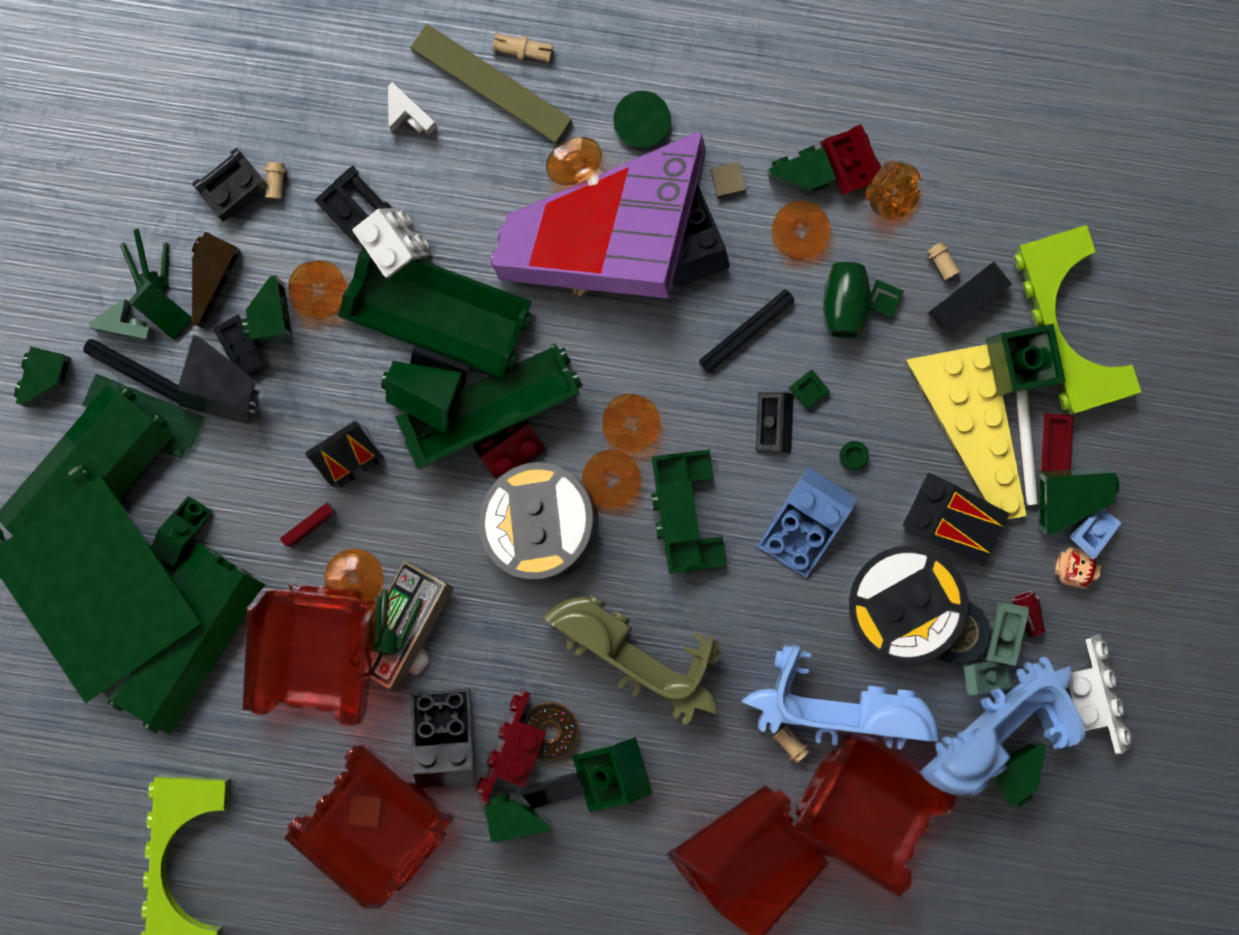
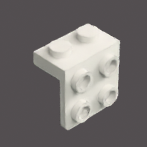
M399 208L377 209L352 229L385 278L391 277L411 260L426 259L431 255L428 250L429 243L420 233L417 234L411 225L413 221L409 214Z

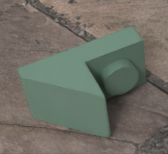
M126 299L118 302L89 323V328L95 331L152 342L154 330L146 327L147 322L130 319L129 324L126 323L130 309V303Z
M998 602L995 620L990 623L991 634L989 635L990 642L987 648V661L1016 666L1029 614L1028 607Z
M984 661L963 665L968 695L989 693L997 688L1000 690L1013 688L1009 664Z

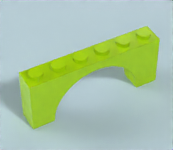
M1088 226L1077 227L1020 245L1016 248V254L1013 255L1014 263L1017 270L1022 271L1025 282L1022 283L1024 294L1033 303L1034 310L1031 311L1033 322L1036 327L1054 324L1066 382L1058 383L1061 390L1058 398L1063 411L1067 410L1068 415H1073L1141 393L1133 364L1121 367H1108L1090 362L1077 354L1068 345L1058 327L1055 305L1057 292L1063 278L1076 263L1096 253Z
M159 775L154 777V782H150L148 798L153 800L152 812H148L147 829L151 830L150 842H146L145 859H149V871H145L143 878V888L148 889L147 901H143L141 912L142 919H146L145 931H142L141 935L222 934V927L198 921L186 913L177 903L168 884L166 863L172 841L188 821L206 812L228 809L229 778Z

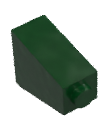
M393 361L389 372H384L381 387L386 389L387 403L439 431L447 432L461 397L462 372Z
M1107 467L1038 472V529L1046 535H1053L1116 502V493L1119 492L1120 488L1116 472Z

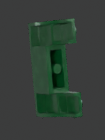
M710 449L651 457L656 485V493H651L653 511L659 510L661 522H655L658 540H664L669 574L727 566L723 536L700 540L691 482L714 479Z

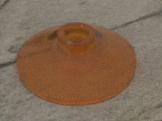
M570 138L560 143L550 153L546 162L547 174L552 181L560 185L578 184L588 179L599 167L602 159L601 149L596 141L591 138ZM583 169H588L585 174L579 173Z
M347 549L339 552L330 560L325 571V586L328 593L336 602L347 607H361L372 602L380 593L383 585V570L380 563L372 554L361 549ZM351 572H355L358 575V580L354 584L350 583L347 579Z

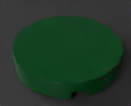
M634 91L624 96L617 104L613 115L614 130L627 146L638 150L651 149L661 143L668 135L671 125L670 110L666 102L657 94L649 91Z

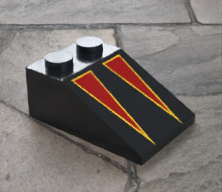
M356 420L304 452L332 487L339 485L340 488H344L356 479L353 475L364 469L367 473L381 464L379 459L384 456L366 427Z
M928 472L902 526L904 530L985 567L1010 513Z

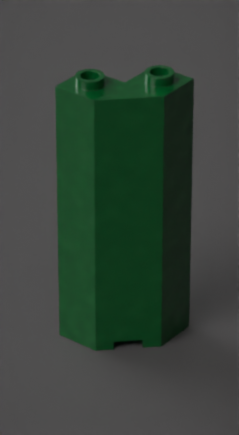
M363 247L357 258L353 279L343 294L338 317L503 378L507 368L511 370L514 368L518 353L515 352L522 331H528L533 314L529 313L532 301L421 259L411 260L391 277L385 278Z
M554 343L550 345L551 348L516 363L512 370L507 368L503 378L490 375L462 388L460 400L447 432L439 431L406 412L396 416L395 418L406 440L405 444L417 469L426 468L579 397L580 392L578 389L583 387L576 370L570 373L566 366L571 361L565 348L558 349L557 344Z
M110 381L0 509L1 524L14 536L77 492L80 487L67 472L76 465L80 466L83 464L88 470L91 480L102 475L119 499L173 436L166 428L168 422L157 412L151 415L141 408L134 400L137 395L126 385L123 384L120 388Z
M196 540L175 571L172 579L200 618L202 624L102 692L109 698L107 703L119 711L126 710L143 721L142 726L156 734L159 730L169 735L172 733L266 585L252 573L231 563L217 551Z

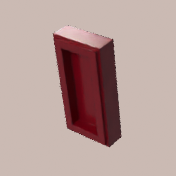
M1043 414L1040 472L1071 470L1074 415Z
M326 502L283 535L280 540L286 547L292 548L335 515V509L330 503Z

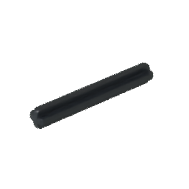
M786 289L781 291L699 360V365L707 373L711 372L790 306L795 300L793 295Z
M94 339L87 340L83 347L85 354L178 403V384Z

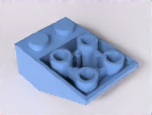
M807 467L757 547L807 578L852 511L857 498Z

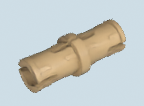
M495 33L492 51L518 55V59L524 60V57L550 63L553 44L528 40L527 36L517 38Z

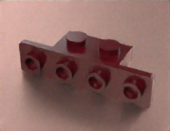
M523 689L520 690L519 695L514 694L508 709L512 711L508 722L503 721L497 737L501 740L497 750L492 749L486 765L490 767L486 777L481 776L477 784L475 793L479 794L477 799L483 804L487 803L497 777L525 787L544 740L546 731L520 721L530 693Z

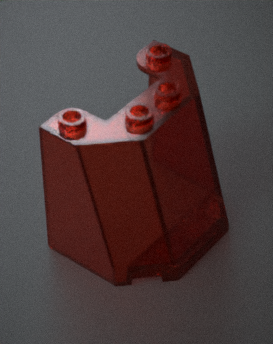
M302 583L289 584V590L271 587L262 589L247 609L242 710L251 711L256 715H266L269 711L275 709L278 703H287L288 706L293 708L311 706L316 707L320 711L334 710V718L344 726L361 724L367 712L373 660L372 649L375 634L376 601L361 599V593L357 590Z
M850 732L844 738L837 752L831 749L824 755L798 801L795 814L800 817L798 823L793 828L792 836L884 891L901 898L903 893L907 892L912 884V872L904 864L912 858L915 851L914 846L919 837L927 831L928 821L931 816L941 817L949 814L956 805V797L958 795L942 791L931 785L920 773L922 768L877 739Z
M360 744L351 748L344 758L347 761L345 768L348 771H343L336 778L334 789L329 795L325 794L318 800L315 805L317 810L312 816L305 815L302 818L297 816L287 828L289 832L284 839L364 909H380L396 890L400 892L409 883L443 841L446 835L444 830L453 821L455 815L371 747Z
M765 785L748 794L666 853L687 883L697 893L705 896L721 916L747 935H766L829 864L822 854L825 851L824 848L813 838L808 841L799 835L793 827L792 823L794 820L789 815L792 811L789 805L791 803L790 798L778 789L774 792Z

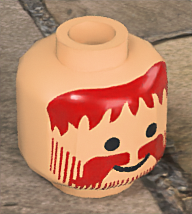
M1069 547L1065 553L1060 552L1055 567V574L1059 575L1061 583L1082 589L1089 587L1092 581H1098L1101 572V564H1097L1096 558L1092 559L1084 550L1075 547Z

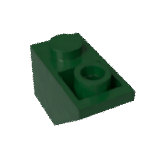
M815 146L805 148L798 152L799 157L791 160L788 157L777 159L771 163L772 167L767 172L769 179L806 195L831 186L836 181L824 147L816 149Z
M30 346L29 353L26 352L21 363V368L24 370L22 380L17 382L14 390V397L17 398L16 404L30 407L63 387L71 357Z
M188 496L158 529L151 546L157 557L175 567L189 551L213 511Z

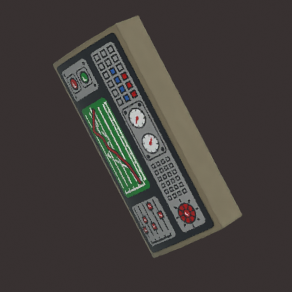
M404 560L388 590L385 624L386 629L397 631L396 637H399L416 601L422 599L423 602L405 639L404 649L397 648L396 656L372 652L375 634L374 616L349 665L388 689L398 692L454 587Z

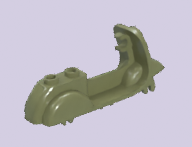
M591 594L587 599L580 596L563 601L550 609L543 617L545 621L568 636L567 650H570L574 643H578L579 647L576 649L575 655H580L589 649L628 674V676L623 677L619 681L618 687L622 688L627 681L633 682L635 689L631 696L635 697L638 695L640 683L674 704L672 712L674 719L678 718L680 713H685L682 717L684 725L691 721L695 707L718 715L717 704L712 694L699 683L707 665L709 664L713 667L722 654V651L718 649L721 643L715 640L714 636L707 635L705 641L703 636L698 633L692 635L699 640L700 646L696 650L685 646V651L690 655H694L688 673L682 676L627 642L625 638L632 629L627 625L630 620L616 610L612 615L602 609L605 603Z

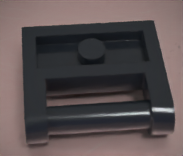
M237 147L230 152L232 155L201 180L197 178L191 183L222 222L268 186ZM238 164L242 166L212 192H209L208 188Z
M351 166L314 201L356 244L359 239L352 229L369 217V215L343 188L350 183L375 211L380 208L393 207L388 202L384 203L358 176L359 171L354 166Z

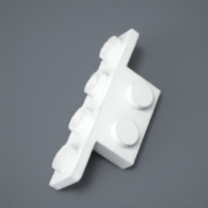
M1096 635L1086 639L1093 668L1071 672L1068 686L1072 701L1079 713L1085 731L1108 726L1115 754L1117 755L1130 749L1131 734L1124 725L1122 717L1124 708L1122 701L1116 695V677L1109 668L1107 644L1105 641H1102L1101 635Z

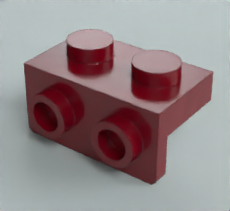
M861 124L819 142L821 147H824L842 196L869 187L884 177L881 164L877 160L870 145L869 137Z
M527 421L474 446L475 451L496 480L507 471L527 464L546 450Z

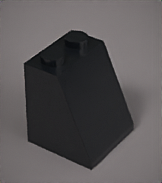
M193 335L177 389L178 405L247 424L249 416L256 415L259 404V391L255 390V380L201 337Z

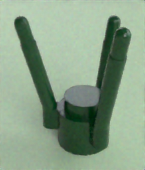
M135 228V242L142 268L140 276L126 244L121 243L120 247L135 281L136 291L149 280L164 293L163 287L169 286L167 280L169 244L167 242L163 243L160 276H158L157 271L149 272L140 231Z
M383 589L382 596L376 598L375 634L372 652L396 656L397 648L404 649L405 639L423 601L422 599L416 601L400 636L396 637L397 631L385 628L388 591Z

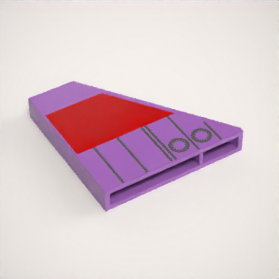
M693 133L599 174V181L596 185L590 186L586 180L508 214L504 226L499 228L497 251H493L491 256V266L495 269L498 279L502 281L669 298L706 151L702 133Z

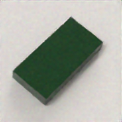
M149 280L128 301L171 339H174L192 319L187 312Z

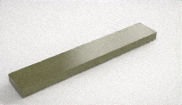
M427 23L410 47L411 50L555 144H557L572 121L571 117Z

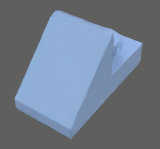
M1103 508L1089 515L1068 537L1092 559H1095L1121 525V522L1106 508Z

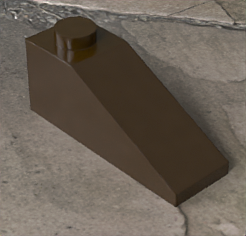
M207 232L204 233L203 237L199 236L192 247V252L194 253L192 257V323L203 329L241 253V250L236 246Z

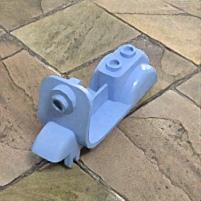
M795 644L791 646L783 645L782 651H776L774 668L780 669L775 688L758 689L749 693L741 700L745 704L762 710L757 724L762 732L766 730V724L770 722L769 730L775 733L781 722L819 727L815 733L816 743L821 742V735L824 732H829L832 735V745H836L838 741V735L835 730L881 735L884 745L888 748L892 747L893 739L894 747L898 749L904 746L907 739L938 741V731L934 716L926 703L921 698L915 697L916 691L898 689L897 695L886 694V688L868 686V691H861L859 704L792 695L790 690L796 671L800 674L809 673V669L799 667V659L802 657L811 658L810 653L799 652L800 647Z
M1046 657L1039 658L1041 665L1038 663L1033 665L1029 662L1024 663V669L1027 671V674L1023 669L1017 670L1020 684L1006 695L999 688L992 690L991 694L995 698L994 704L989 698L982 699L981 704L986 711L966 730L957 733V738L943 737L942 740L947 746L946 748L942 743H936L938 755L921 770L922 776L931 785L951 794L965 795L970 793L972 796L978 794L986 787L985 781L989 777L997 776L1006 768L1004 763L1010 757L1000 744L1034 712H1036L1045 731L1044 737L1049 739L1054 750L1081 743L1085 739L1086 734L1084 725L1072 699L1065 691L1071 678V666L1054 671Z

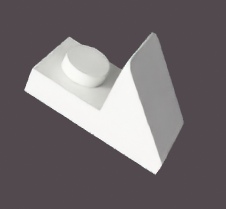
M392 82L388 86L390 131L393 132L409 117L407 123L420 134L423 130L429 136L437 128L435 122Z

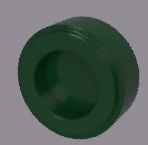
M858 441L846 443L839 452L841 465L850 471L860 470L869 460L867 447Z

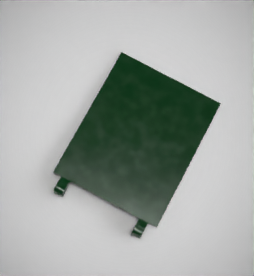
M81 464L67 471L72 480L80 487L77 492L7 541L0 529V578L83 701L87 703L202 624V621L105 478L99 475L94 480H91L88 470Z

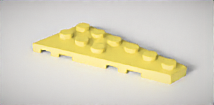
M987 344L906 359L905 362L913 372L918 385L934 409L936 417L953 447L960 455L983 500L1010 513L1008 519L1027 516L1003 395H997Z

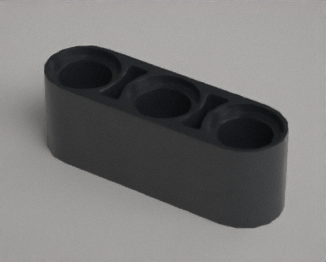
M992 262L928 312V314L945 336H947L1011 286L1012 283L998 265Z

